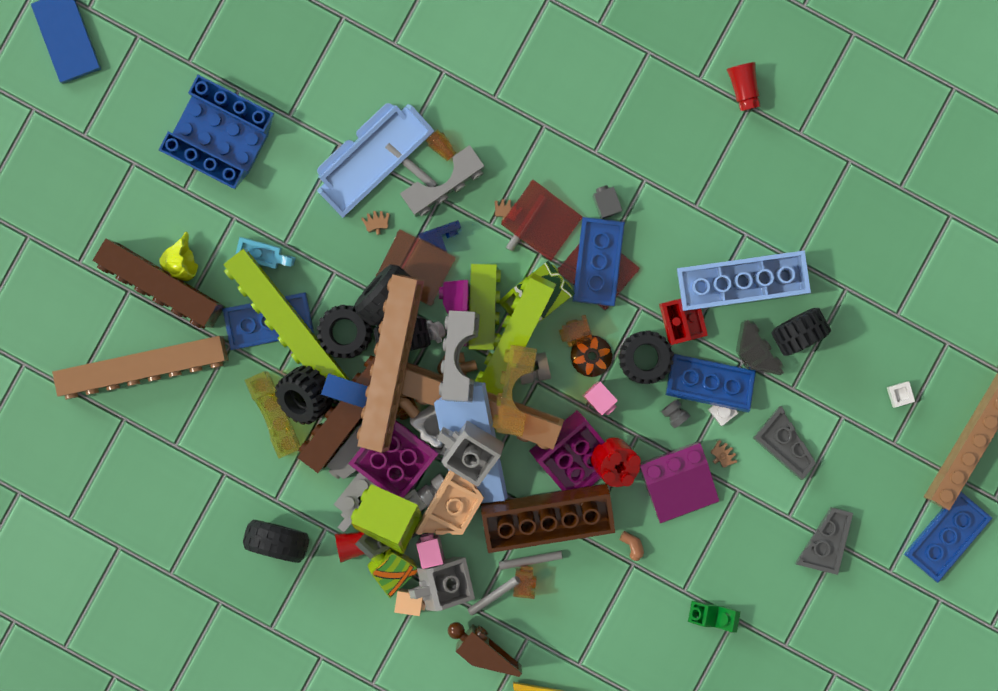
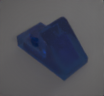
M459 220L418 235L420 240L447 253L442 237L446 236L447 239L459 235L458 231L462 229Z

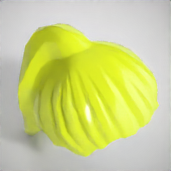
M185 232L173 246L167 248L159 259L163 270L168 271L174 278L182 281L193 279L198 269V264L194 261L193 252L188 247V232Z

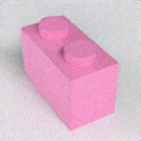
M597 381L582 395L600 415L604 413L609 415L617 407L615 403L618 400L600 381Z
M434 533L422 534L416 543L422 569L442 565L445 557L440 536L434 535Z

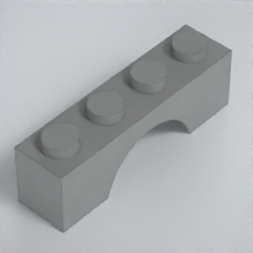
M470 145L452 157L454 163L453 173L446 183L437 187H428L416 182L400 193L415 217L426 215L431 211L430 207L436 202L438 205L449 198L447 196L452 191L457 193L466 186V181L471 178L474 181L483 174L482 170L485 167Z
M449 311V316L445 318L447 338L443 340V351L446 352L445 360H442L441 373H444L443 382L439 386V395L442 396V400L473 402L474 380L468 378L462 372L459 365V354L466 342L478 337L480 315L476 312Z

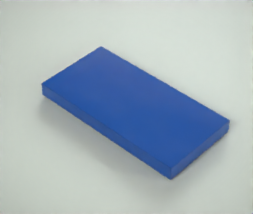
M39 0L31 3L61 84L101 70L76 0Z
M582 217L574 284L575 294L573 295L572 302L615 306L625 222Z
M307 293L284 296L314 333ZM252 303L223 309L230 350L279 341V334L275 329L271 331L264 322L266 318L262 313L258 314L252 308Z
M674 354L672 359L674 362L670 368L671 371L669 372L665 395L749 413L756 371Z
M960 492L950 511L942 508L904 555L938 583L992 520V517L964 493Z

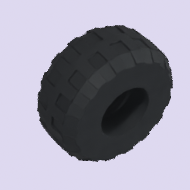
M390 264L384 268L355 302L356 313L369 325L378 326L383 321L385 313L383 312V305L388 298L389 291L387 290L389 279L392 278V274L411 277L400 266Z
M253 519L245 530L243 545L245 550L257 554L300 563L305 558L310 539L305 532Z

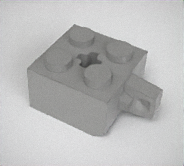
M466 421L459 432H453L443 427L437 437L440 442L445 444L444 447L446 448L442 459L443 465L477 487L500 458L504 446L502 441L469 421Z
M361 473L356 475L333 504L342 511L341 516L344 520L337 528L343 532L351 525V515L355 508H359L361 504L360 496H362L364 490L369 489L371 484L375 485Z
M450 557L445 559L442 565L422 569V567L417 568L420 586L409 590L410 598L418 599L422 597L426 610L430 611L445 610L475 599L466 557Z

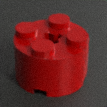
M609 438L602 445L596 446L591 456V463L596 473L607 485L627 487L633 484L634 479L638 475L641 459L623 439Z

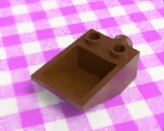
M453 622L449 625L448 635L452 639H460L456 644L455 652L469 664L517 677L522 675V665L487 636L489 633L482 626L478 625L476 627L472 624L465 633L464 626L461 623Z

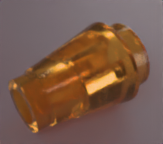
M436 130L425 140L429 144L428 147L446 161L456 154L444 132L441 133L439 130Z

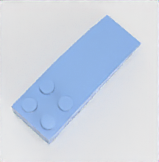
M805 250L677 268L683 311L811 293Z

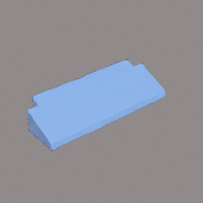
M386 103L357 130L356 136L358 139L355 142L352 140L345 141L318 167V177L324 182L317 189L318 193L343 218L425 141L434 130L413 106L407 104L400 110L396 105ZM390 143L402 154L401 157L397 158L385 148L386 145Z
M474 382L472 403L442 400V397L434 402L440 431L445 427L453 432H459L466 421H469L496 438L485 383ZM500 458L477 487L484 497L481 503L505 501L508 498Z

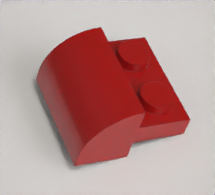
M681 299L659 304L668 342L671 345L708 336L701 309L683 311Z

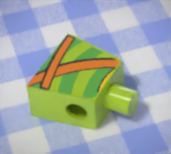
M390 549L372 558V561L368 563L370 573L389 598L417 573L418 568L413 559L394 549Z

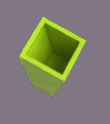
M371 484L369 489H365L362 493V502L359 508H355L353 511L351 524L362 533L404 554L422 518L419 506Z

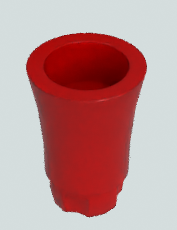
M756 62L726 69L732 82L736 101L739 102L740 111L760 107Z
M364 533L335 534L340 563L366 555L355 545Z

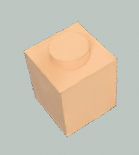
M400 588L397 591L394 613L420 616L421 610L425 611L426 609L423 598L411 599L410 589Z

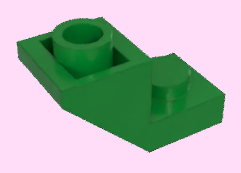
M692 601L688 622L703 627H716L737 633L741 611Z

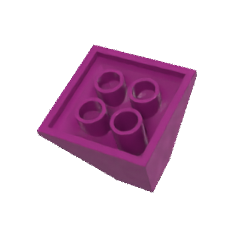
M468 280L443 282V287H439V299H443V305L448 316L449 311L469 312ZM468 342L463 347H468Z
M395 420L390 449L381 453L361 447L348 464L379 488L404 498L439 453Z

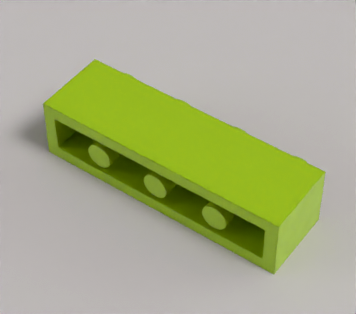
M471 264L470 312L478 313L480 318L478 337L469 340V350H494L493 343L499 334L495 333V325H499L500 313L495 312L496 304H500V291H496V282H500L501 270H497V265Z

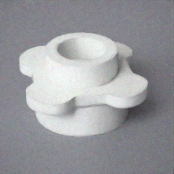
M431 320L427 321L430 340L441 343L442 337L445 336L444 326L439 321L434 323Z

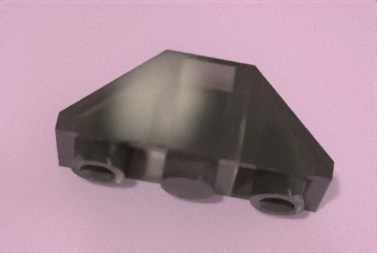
M749 320L741 322L736 353L745 367L758 372L782 375L784 373L781 369L783 364L777 356L773 357L769 351L771 350L769 343L765 339L762 340L758 335L760 331L757 325Z

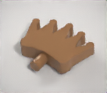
M504 199L501 200L500 206L497 204L498 201H495V217H503L502 223H506L507 219L514 222L522 210L520 207L516 211L517 203L510 207L511 200H508L506 206L504 205Z
M373 211V219L369 213L367 214L368 221H365L364 218L361 219L369 233L376 230V234L380 235V229H388L390 214L386 213L387 216L384 219L383 212L380 211L378 218L376 211Z
M718 440L715 447L711 450V454L716 457L713 463L716 464L720 461L721 466L724 468L737 463V460L731 461L736 456L735 453L728 455L733 448L729 447L725 450L728 444L724 443V445L720 446L721 440Z

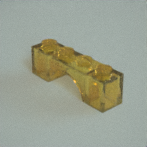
M511 345L510 350L506 349L504 362L508 364L507 370L502 371L500 384H504L503 393L498 392L496 406H500L499 415H494L493 427L496 428V433L523 436L526 414L522 413L515 406L512 399V390L520 377L533 373L537 349Z
M264 371L245 379L252 399L259 407L265 419L270 440L278 458L280 459L298 451L301 445L289 418L277 403L278 398L275 396L277 390L269 372Z

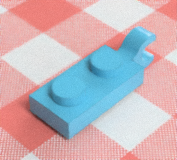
M239 237L236 254L242 249H247L259 265L274 269L278 267V263L289 267L294 266L296 257L281 254V247Z

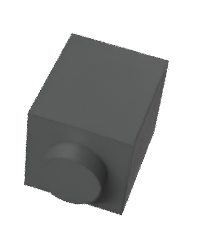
M608 185L596 189L597 193H594L592 197L600 219H605L622 212L614 187L608 188Z

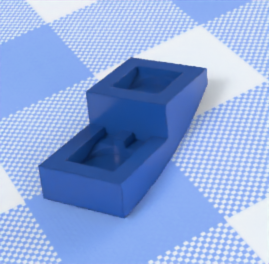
M328 374L321 394L363 408L367 401L365 393L368 386Z

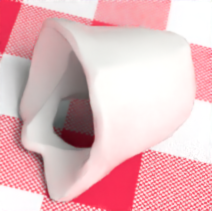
M429 405L426 409L419 412L415 418H410V423L421 433V440L429 442L434 447L442 448L444 444L437 439L440 430L435 407Z

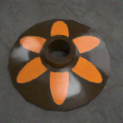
M589 335L575 342L571 349L570 358L577 372L584 376L595 377L602 375L608 370L612 363L613 354L606 340L599 336ZM590 352H594L596 354V358L594 360H590L588 358V354Z

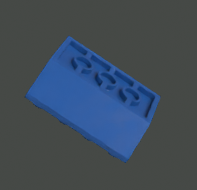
M197 75L188 92L191 98L173 133L167 132L159 151L236 189L249 174L268 137L274 113Z

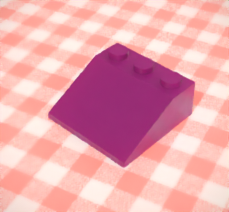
M576 410L563 421L554 449H543L536 444L529 452L560 489L564 491L592 486L601 478L592 466L591 456L596 446L602 445L605 442L583 415Z
M694 442L640 463V472L659 523L719 502L709 465L699 442Z

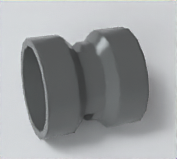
M678 399L671 402L661 411L665 417H670V424L673 428L678 427L690 417L687 411L680 409L681 403Z

